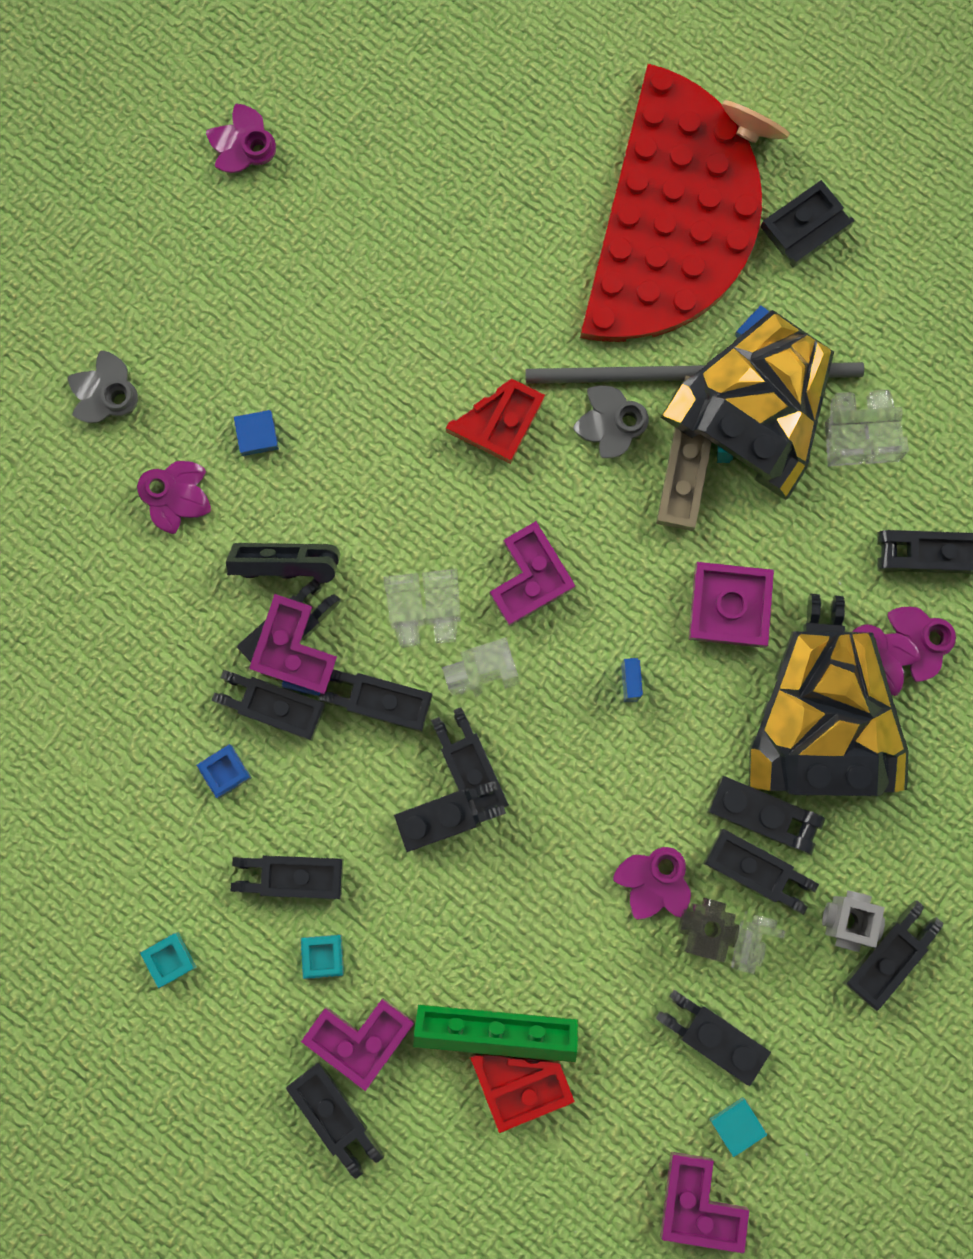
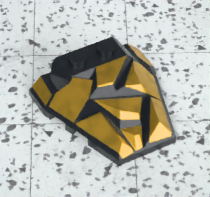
M771 310L734 340L724 351L711 359L701 370L683 382L660 418L691 438L701 434L757 471L758 474L754 479L755 481L784 500H787L808 467L834 351L774 310Z
M792 631L775 676L777 681L770 700L766 701L762 712L764 717L757 736H753L750 745L749 786L769 791H786L794 795L881 796L884 792L907 790L909 750L902 732L874 634L872 632Z

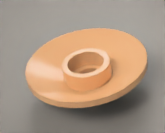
M724 100L722 103L725 112L740 126L736 134L752 143H756L759 137L787 139L790 135L789 131L781 125L745 106L728 100Z

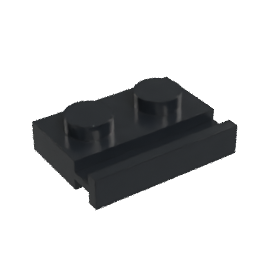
M820 180L763 220L760 228L781 254L787 256L791 261L790 265L794 268L848 230L855 220L846 215L842 204L825 183Z

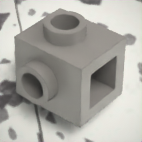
M847 890L846 897L833 896L832 903L828 902L823 912L822 925L826 926L825 935L837 938L835 946L860 952L861 945L876 948L877 941L881 939L884 932L885 918L883 913L885 907L870 904L872 897ZM849 913H851L855 922L851 928H846Z

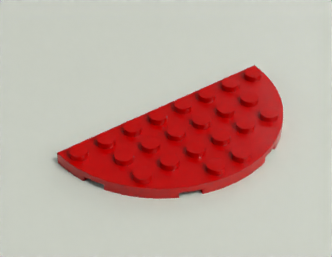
M649 63L647 64L580 338L603 342H626L627 339L650 335L657 337L694 321L720 301L741 274L753 250L760 227L762 214L760 173L749 141L736 134L740 126L729 117L722 104L701 86L680 74Z

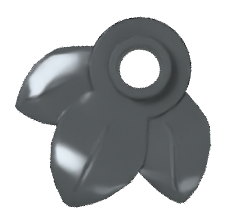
M102 350L99 352L96 360V371L71 374L67 378L72 392L81 400L75 407L72 415L82 422L99 423L110 415L115 417L126 416L137 406L138 393L135 387L128 381L127 366L121 359L110 352ZM117 395H126L124 402L121 404L114 403Z
M611 386L590 387L587 389V395L593 410L583 415L574 424L573 430L586 441L600 442L599 453L601 458L619 457L628 450L633 438L639 437L645 432L649 422L647 410L638 402L627 401L622 392L617 388ZM625 416H632L635 418L636 424L627 426L623 423L622 419Z

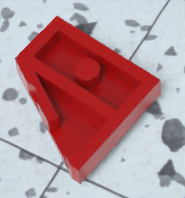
M511 378L497 388L493 395L484 397L474 404L472 410L456 421L454 419L450 421L446 426V433L511 464L545 400V394Z
M477 1053L470 1056L499 1133L575 1102L559 1061Z

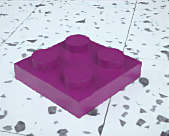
M696 562L688 640L766 648L769 642L774 570Z

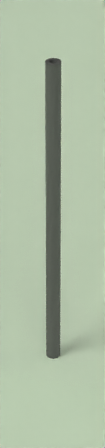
M832 363L828 378L863 377L864 363ZM705 365L525 369L526 384L684 381L685 376H693Z

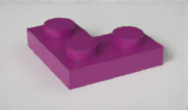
M537 521L503 540L504 546L521 574L491 590L489 595L510 627L574 590L576 585Z
M274 594L249 669L325 694L337 656L300 644L313 607Z
M382 998L358 1031L331 1009L325 1007L301 1042L366 1091L415 1021Z
M671 1152L660 1233L661 1239L744 1253L750 1210L745 1206L709 1201L714 1164L712 1158Z

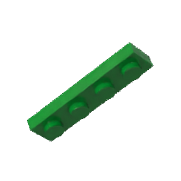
M418 1004L413 1047L576 1062L578 1019Z

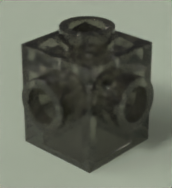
M703 898L702 905L691 903L689 910L684 909L682 911L679 921L678 933L683 934L680 950L725 963L728 947H735L739 934V924L734 923L736 914L725 912L726 903ZM711 922L712 931L709 935H706L705 925Z

